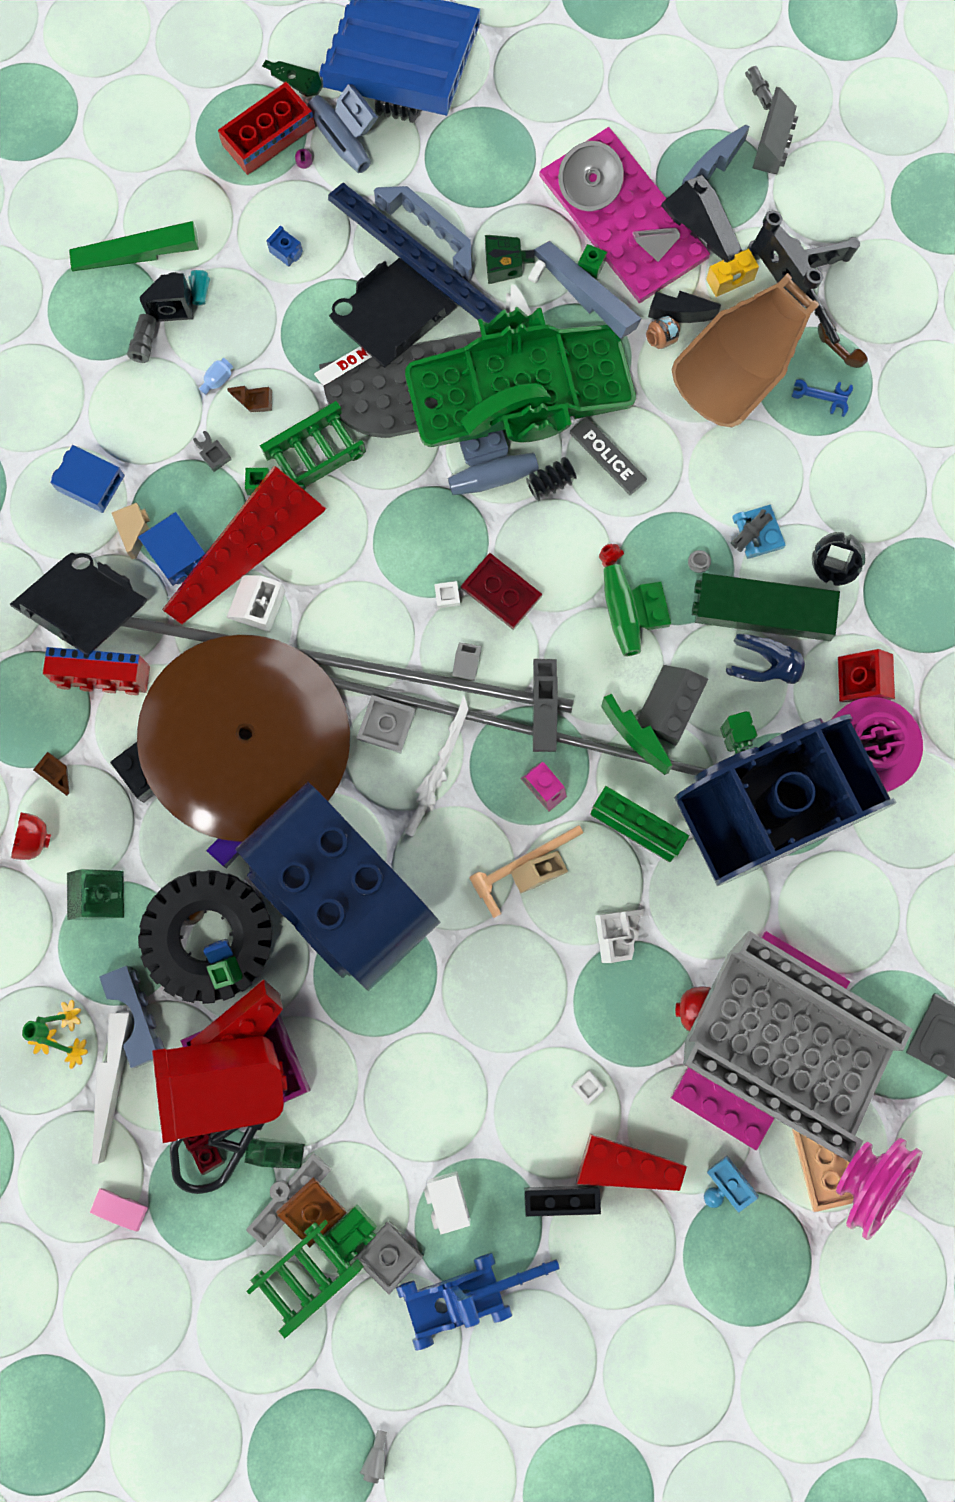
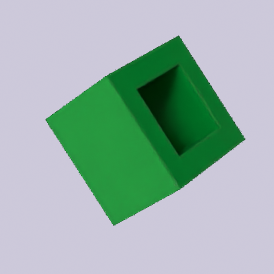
M587 244L578 261V265L593 278L597 279L606 262L607 252Z
M245 468V491L248 496H251L258 487L256 484L261 483L269 473L268 468Z

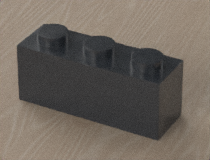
M598 1185L524 1188L526 1217L601 1214L600 1188Z

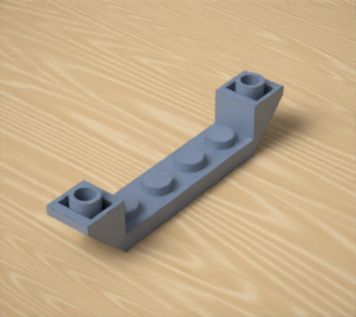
M408 186L377 187L374 189L375 204L381 211L385 210L388 214L392 215L403 205L406 211L414 213L424 226L428 225L439 239L447 241L456 252L453 256V270L468 282L472 279L471 240Z

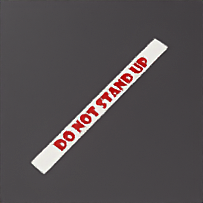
M358 347L314 373V375L324 386L372 356L363 348Z

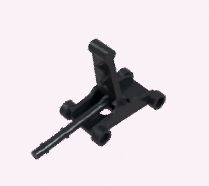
M769 211L763 219V226L757 237L750 242L747 249L751 251L755 260L761 258L777 283L788 273L792 277L791 280L808 297L820 304L814 310V313L820 320L826 332L825 334L829 337L833 345L838 343L840 338L836 328L833 327L825 312V308L813 290L819 287L823 280L822 272L815 268L826 264L831 265L841 260L844 262L850 261L860 247V241L857 238L851 237L847 242L804 250L800 240L788 235L780 226L783 221L781 214L777 211ZM785 286L783 287V288H784L785 290H787L803 307H805Z

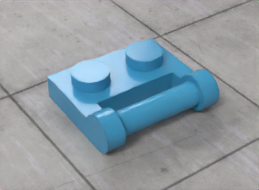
M771 504L747 512H739L732 516L733 522L737 524L740 532L744 529L743 526L746 524V521H752L762 509L766 510L765 514L769 513L773 518L759 532L760 536L757 538L759 547L754 546L753 540L745 547L747 559L777 551L786 546Z

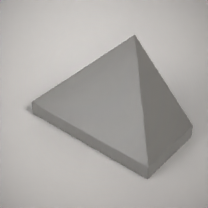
M676 228L635 231L633 232V237L658 262L680 238V233Z

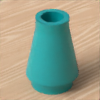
M193 270L188 277L192 303L195 305H205L210 278L206 271Z

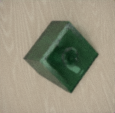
M79 869L67 872V920L124 918V871Z

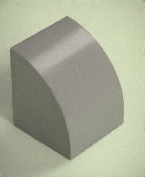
M459 642L455 654L453 677L475 681L482 646Z

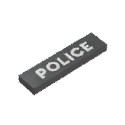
M587 417L570 430L572 437L629 496L646 482L647 478Z

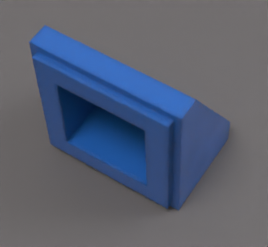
M226 938L205 946L203 950L210 963L218 962L233 955L229 941Z

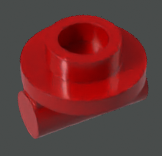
M607 544L601 549L599 558L602 561V565L607 567L618 561L624 555V552L617 544Z

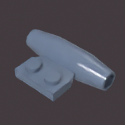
M351 84L347 85L337 99L336 109L320 95L314 96L307 106L311 109L313 118L321 133L337 154L357 173L366 171L371 161L358 137L368 133L378 119V116L355 86Z
M501 430L491 432L487 437L459 442L465 463L470 467L448 477V482L452 495L477 493L513 483L539 470L534 453L507 456L509 452L508 445Z

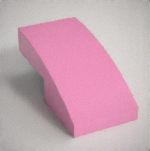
M99 1188L90 1213L127 1229L139 1231L148 1207L130 1198H123L109 1190Z

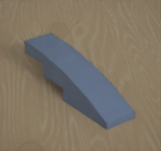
M742 126L708 150L685 176L682 185L687 180L701 175L708 181L716 168L725 171L745 142L750 126Z

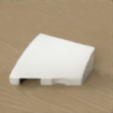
M644 909L595 916L602 963L632 960L634 942L639 935L637 927L640 917L644 916Z

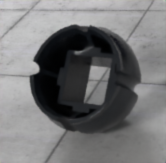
M833 532L822 537L815 545V550L812 553V566L817 576L825 583L832 581L835 586L849 584L862 571V566L865 564L866 559L865 550L855 536L851 534L846 536L844 532ZM831 545L850 550L847 561L827 556Z

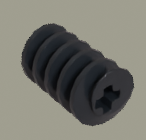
M375 100V111L379 116L384 112L385 117H390L392 114L394 119H398L400 116L402 121L409 118V122L413 123L420 111L415 108Z
M563 457L561 458V463L555 461L553 462V467L547 465L545 466V471L539 469L537 470V475L534 473L529 474V479L526 478V482L530 492L539 502L540 493L547 498L548 489L555 494L556 485L563 490V482L566 481L571 486V478L577 479V476L568 458Z

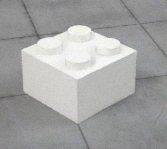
M455 1171L429 1179L424 1193L427 1204L432 1203L434 1211H432L431 1219L434 1229L439 1228L440 1234H445L470 1226L471 1219L458 1172Z

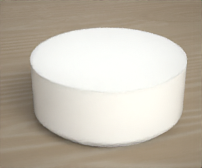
M538 260L528 280L537 283L545 270L546 263Z

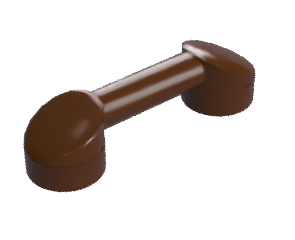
M818 324L820 340L838 354L845 364L850 367L860 368L868 362L866 354L860 349H855L850 354L839 343L833 345L829 337L826 336L822 324Z

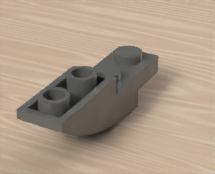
M533 659V752H556L557 659Z

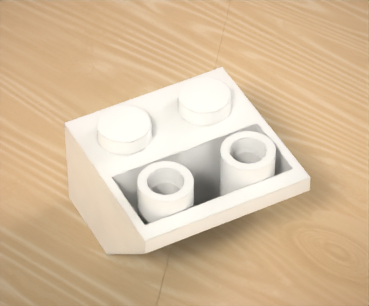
M242 576L227 618L270 632L286 592L283 584L263 576Z

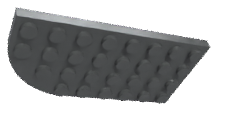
M481 332L412 345L385 368L371 357L323 386L328 405L337 401L342 410V414L339 415L340 420L355 431L368 436L390 438L418 432L405 379L407 365L416 360L463 348L478 337H482ZM333 362L319 364L320 370ZM428 398L425 405L433 409L438 403L434 398Z

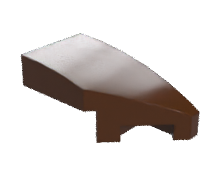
M246 386L227 388V391L248 411H272V389L270 387L248 389Z
M47 752L33 771L68 796L67 766Z

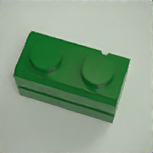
M745 711L730 715L720 727L723 738H726L724 743L727 751H735V754H738L753 746L752 741L757 737L755 726L752 725L753 720L750 712Z
M356 1205L325 1238L345 1262H350L358 1254L355 1249L361 1243L366 1246L376 1236L373 1231L377 1226Z

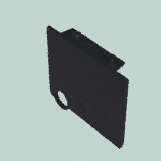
M398 258L389 266L386 261L379 263L368 275L360 278L356 283V293L349 299L341 298L335 301L329 317L334 324L385 368L454 311L457 305L401 258ZM346 302L352 306V311L348 315L342 316L336 313L335 307L339 303Z
M70 553L12 601L10 606L89 656L142 608L147 598L135 592L130 580L126 576H122L112 570L107 564L98 562L97 568L93 566V559L88 554ZM84 557L90 560L89 566L84 569H75L72 566V563L77 558Z

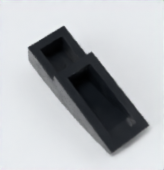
M656 291L648 317L659 319L663 316H669L678 323L705 322L713 320L719 314L721 304L683 291H679L677 298Z

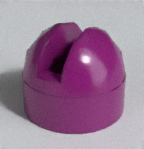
M299 149L295 154V161L299 168L306 169L312 165V155L307 149ZM305 155V161H301V156Z

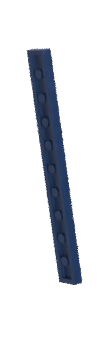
M341 183L328 194V200L475 319H482L484 322L489 323L502 311L500 307L345 183Z

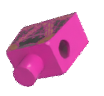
M544 762L538 763L520 778L548 812L567 797L564 785Z

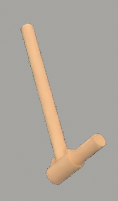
M579 825L488 876L485 873L477 872L469 877L480 899L484 900L493 918L502 913L490 894L493 887L492 884L511 874V871L526 862L539 858L583 834V830Z

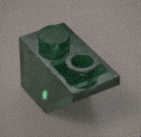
M253 1138L246 1150L244 1162L259 1167L300 1169L305 1144L268 1138Z

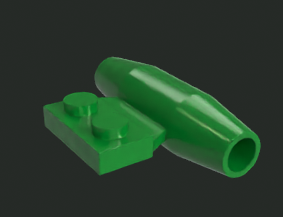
M610 565L603 569L605 600L612 630L623 656H634L641 652L640 627L653 630L670 627L671 625L662 582L640 584L631 590L621 565Z

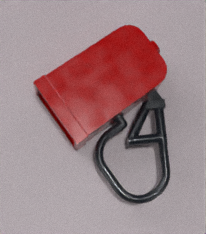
M263 1036L173 1049L152 1050L163 1143L171 1142L169 1152L172 1178L181 1190L192 1194H203L222 1187L232 1176L257 1130L261 1131L265 1123L274 1121L281 1115L284 1107L283 1091L287 1090L286 1076L283 1075L282 1062L277 1060L273 1043ZM248 1127L239 1143L225 1139L239 1128ZM216 1132L209 1137L208 1145L234 1152L224 1173L216 1181L208 1184L193 1185L187 1183L182 1178L180 1172L178 1149L181 1142L187 1137Z

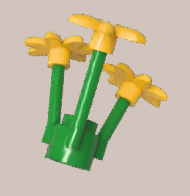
M70 1000L69 1004L61 1002L63 1011L58 1012L57 1015L49 1017L38 1016L36 1021H28L23 1026L22 1036L28 1041V1044L35 1045L34 1054H37L42 1049L44 1054L47 1055L49 1053V1046L67 1052L68 1056L64 1062H70L69 1068L73 1069L76 1063L78 1065L82 1064L81 1056L88 1053V1050L84 1049L87 1041L84 1039L80 1042L76 1038L74 1047L61 1045L51 1038L56 1034L57 1030L52 1029L49 1031L46 1024L47 1022L62 1020V1028L68 1025L69 1030L74 1031L75 1024H81V1020L76 1016L81 1012V1009H74L75 1003L73 1000Z

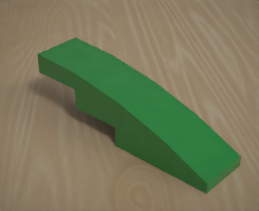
M612 694L605 696L601 707L624 740L650 765L664 775L669 774L672 763L651 726L642 729L632 710L622 713Z

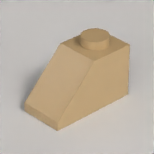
M134 503L112 512L126 552L132 560L137 558L143 545L138 536L149 530L147 522L150 521L146 510H141L139 505Z
M556 851L530 860L510 873L520 893H523L567 873L568 870L559 852Z

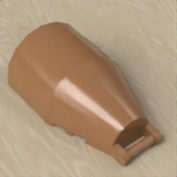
M788 273L779 283L755 294L745 301L737 303L727 310L719 312L674 361L671 371L676 387L688 404L705 419L719 426L731 428L741 424L786 375L788 365L794 356L795 348L799 339H801L809 317L820 305L816 300L813 301L791 280L792 277ZM785 286L806 307V309L783 287Z

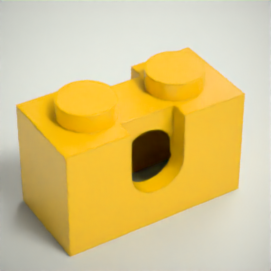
M747 249L735 254L734 260L728 263L722 260L711 265L706 280L715 297H718L754 281L759 265L751 251ZM741 273V276L733 281V276Z

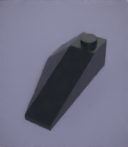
M703 175L687 180L661 204L679 226L681 224L685 225L692 231L690 235L695 239L698 236L707 243V248L724 260V262L728 263L734 260L735 254L742 252L715 190Z

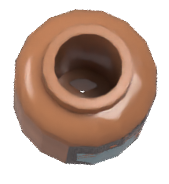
M663 316L649 324L646 332L647 340L651 346L657 349L666 348L678 341L680 326L673 318Z

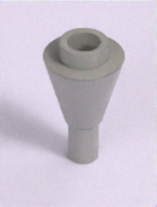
M377 1430L374 1446L371 1448L360 1471V1474L364 1475L363 1480L378 1483L379 1479H384L383 1448L387 1435L385 1431Z

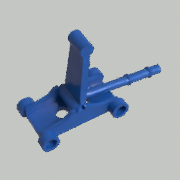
M489 1253L474 1259L476 1270L417 1290L415 1281H409L397 1286L399 1298L404 1297L416 1337L412 1340L415 1350L418 1351L434 1344L433 1334L452 1330L462 1325H465V1328L475 1326L480 1323L479 1318L491 1314L494 1323L512 1317L510 1306H504L500 1292L559 1270L557 1260L542 1263V1265L521 1273L518 1272L516 1275L496 1281L492 1269L495 1260L493 1254ZM466 1289H467V1290H470L471 1292H468V1293L464 1294L462 1290H466ZM439 1298H444L448 1309L446 1312L441 1313L436 1310L435 1302Z

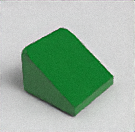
M235 956L207 966L215 989L234 984L243 978Z

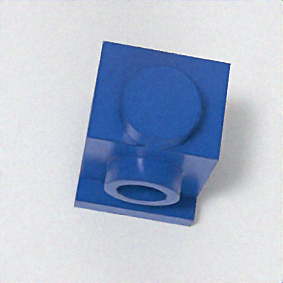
M281 225L266 240L269 252L288 267L293 262L298 261L302 255L301 242L286 232Z

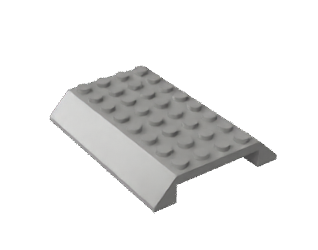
M748 931L727 954L685 1040L683 1065L846 1161L851 1162L863 1140L855 1135L893 1051L904 1050L913 1029L753 932Z

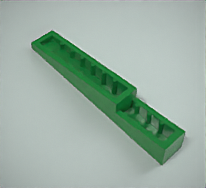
M190 221L69 249L71 270L73 272L158 260L157 255L199 250L197 230L194 222Z

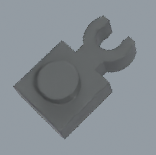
M203 431L206 438L204 442H199L196 437L193 440L197 448L202 450L199 452L200 456L211 470L215 472L232 459L218 440L212 443L209 433Z

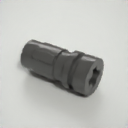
M139 315L133 339L130 340L127 356L135 362L146 363L149 361L152 349L151 342L156 324V319L151 315Z

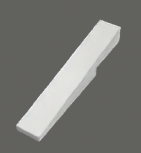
M133 1013L109 1014L107 1062L97 1063L92 1164L105 1162L126 1059L123 1044L130 1038L134 1020Z

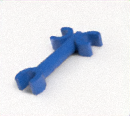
M800 379L795 381L794 386L799 387L802 391L794 390L792 393L793 398L799 399L805 395L834 402L830 407V414L834 413L836 407L842 409V417L848 412L847 400L853 391V385H849L847 391L844 392L840 388L841 382H838L834 390L835 393L807 387V384Z

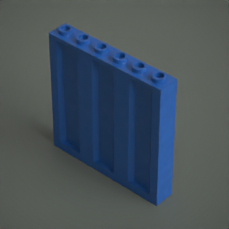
M350 0V4H347L345 7L344 18L339 21L338 33H335L333 36L332 47L327 50L325 64L322 63L320 68L323 88L343 92L347 85L351 84L355 86L362 97L447 116L479 29L480 8L444 0Z

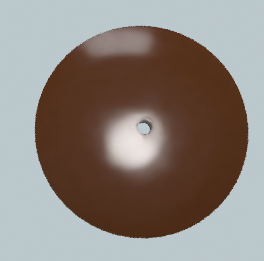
M230 635L210 639L186 650L170 662L157 676L148 690L140 711L137 727V747L142 771L148 785L160 803L175 818L188 827L210 837L243 842L307 782L327 801L330 800L339 786L346 769L350 750V727L340 693L326 672L314 660L300 650L279 640L256 635ZM248 730L252 737L249 740H243L239 737V732Z

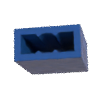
M72 445L70 450L65 452L60 467L53 472L50 483L58 492L104 513L125 475L120 467Z
M176 512L138 536L172 586L183 583L205 555L203 549Z

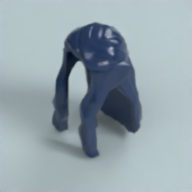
M737 634L733 641L736 645L760 653L772 666L763 673L731 666V668H726L728 675L753 682L781 679L788 684H795L801 679L805 662L802 654L769 638L746 634Z

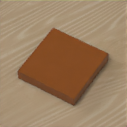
M314 1177L276 1211L277 1216L301 1240L307 1236L304 1231L314 1222L320 1225L326 1219L328 1224L320 1231L324 1235L347 1213ZM311 1239L306 1245L310 1248L315 1241Z

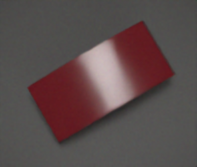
M210 1133L187 1137L183 1140L202 1175L225 1163L219 1149L208 1145Z

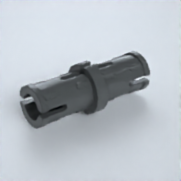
M752 66L745 72V75L752 86L753 94L757 95L763 109L768 110L773 99L769 90V84L761 76L758 67Z
M762 509L750 523H746L740 534L731 541L732 546L735 549L738 547L737 550L739 552H742L754 538L757 539L760 536L759 532L773 520L769 513L765 514L766 510Z

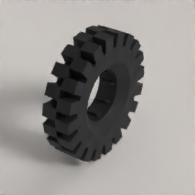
M215 870L189 872L170 881L151 899L145 913L142 915L139 926L138 946L141 948L143 965L150 971L149 976L156 984L164 987L163 991L173 997L175 995L180 996L182 1001L191 1003L202 1001V1004H210L220 999L225 1001L235 997L236 993L243 992L252 985L256 977H259L271 950L272 925L270 915L261 897L256 894L255 890L248 883H244L238 877ZM204 910V913H207V910L217 912L222 915V920L226 918L232 928L229 936H233L231 944L232 956L236 957L243 978L238 982L215 989L207 970V966L214 963H210L207 958L206 961L198 960L190 956L192 953H187L183 948L181 939L184 937L180 935L182 924L185 920L189 922V916L198 911Z

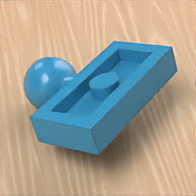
M725 1156L708 1169L707 1173L719 1188H709L706 1190L704 1201L707 1206L718 1208L722 1205L724 1196H726L739 1213L758 1199L759 1195L728 1156Z

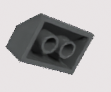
M777 86L752 167L753 169L776 175L779 167H784L788 154L784 153L785 148H790L793 135L789 134L790 129L795 130L798 116H794L797 106Z
M663 665L637 719L641 728L651 726L658 738L676 746L698 703L708 678L689 669Z

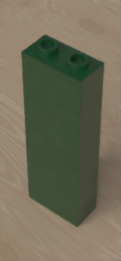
M703 573L700 580L695 582L694 593L698 594L697 602H693L692 615H695V623L831 641L836 636L840 591Z

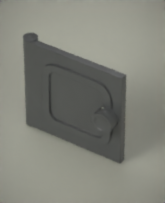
M934 993L931 1003L906 1053L955 1079V1004Z

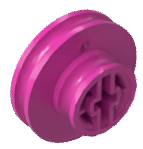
M862 698L847 704L832 717L834 719L851 714L853 717L851 723L863 745L869 741H872V744L891 741V743H887L878 748V745L864 747L887 792L903 785L918 769L923 755L922 734L913 716L901 705L884 698ZM892 752V754L889 757H882L887 753Z
M903 1138L896 1140L887 1152L880 1156L872 1153L873 1145L871 1143H864L852 1158L838 1183L837 1194L842 1196L845 1193H850L854 1197L853 1207L849 1213L846 1226L851 1230L861 1227L863 1229L862 1237L867 1241L877 1233L905 1192L920 1163L922 1151L918 1148H915L913 1151L907 1150V1141Z

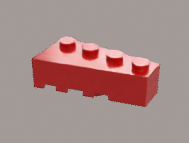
M263 979L191 1040V1046L263 1036L283 1010L280 993Z
M590 1133L576 1183L680 1191L687 1166Z

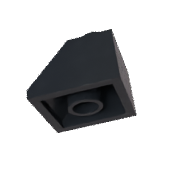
M171 272L160 275L140 296V302L145 313L153 316L156 322L193 319L192 295L184 273Z

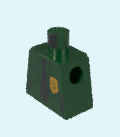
M485 235L488 284L519 278L522 276V264L535 263L534 249L521 250L520 238Z

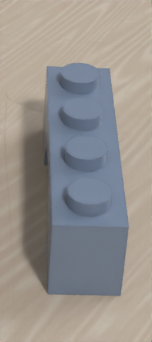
M124 966L99 976L106 998L125 1003L133 1013L134 1029L130 1038L123 1044L130 1068H137L152 1062V1050L164 1049L161 1038L157 1037L154 1031L156 1022L153 1015H149L147 1011L148 999L144 991H140L138 983L141 980L137 970H133L131 966Z

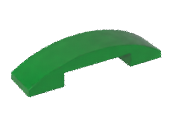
M538 383L514 386L502 390L476 405L461 419V424L469 436L473 437L490 429V421L527 404L531 406V409H534L542 403L551 401V396Z

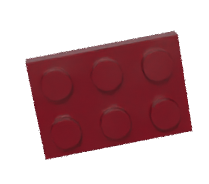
M491 553L484 558L461 585L463 591L512 630L518 626L542 597L541 592Z

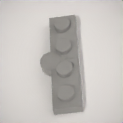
M313 1153L288 1183L280 1180L271 1186L270 1196L273 1200L246 1231L265 1247L285 1224L277 1216L276 1211L313 1177L321 1183L332 1169Z

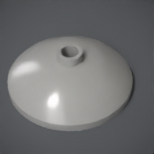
M586 141L576 145L565 155L561 162L558 175L560 190L564 198L577 209L597 211L607 207L616 199L623 185L624 170L618 154L610 146L598 141ZM592 174L597 175V180L595 182L590 181V176Z

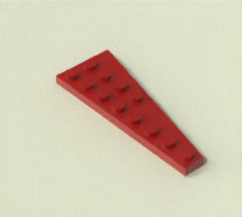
M273 466L162 610L180 624L185 623L320 516L326 508L280 469Z

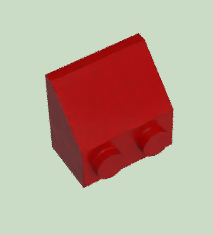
M875 649L838 657L840 702H853L868 697L888 700L895 699L894 659L892 653Z

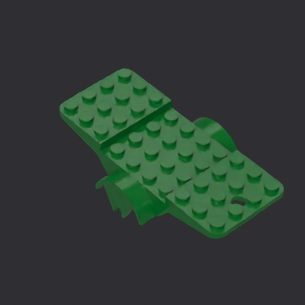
M515 307V310L507 313L506 309H504L489 323L478 319L482 337H478L463 348L413 361L405 369V379L421 442L428 447H437L487 437L489 433L506 430L507 438L514 442L539 441L557 435L572 425L570 417L572 416L574 419L625 410L631 408L636 400V393L622 341L608 325L558 329L549 324L546 325L542 308H537L529 316L519 307ZM538 383L551 396V401L542 403L534 409H531V406L527 404L490 421V429L473 437L469 436L461 424V419L476 405L488 397L514 386ZM428 398H434L438 405L430 409L425 405V402Z

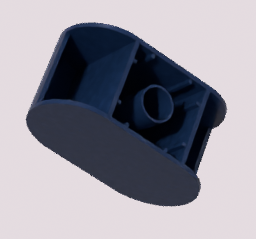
M851 714L839 716L827 722H823L822 718L806 722L769 740L759 748H750L726 758L694 777L696 782L674 797L717 886L753 872L896 804L894 798L890 799L851 723L853 721Z
M309 782L302 786L235 848L250 866V872L247 874V877L270 903L294 925L296 930L339 976L344 978L346 975H352L368 991L441 923L414 891Z

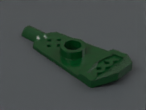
M265 60L262 65L263 68L270 70L271 76L283 83L287 82L290 87L306 97L319 95L323 88L317 71L282 61L273 63ZM290 75H295V76H296V77L293 78V79H289V78H288Z

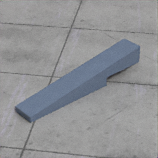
M551 241L534 249V255L546 263V268L589 314L595 311L620 339L637 329L642 318Z

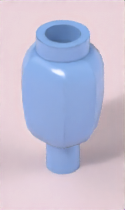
M222 358L221 361H215L206 371L204 383L199 390L206 395L211 388L216 389L222 386L231 376L233 366L225 358Z

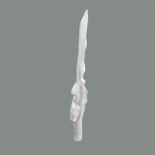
M464 696L458 713L448 728L450 735L446 745L438 753L440 756L438 764L432 766L431 773L423 779V783L415 791L420 793L417 798V802L420 803L405 831V834L411 837L414 836L427 808L433 812L436 803L434 795L436 788L441 787L443 781H447L444 770L469 710Z

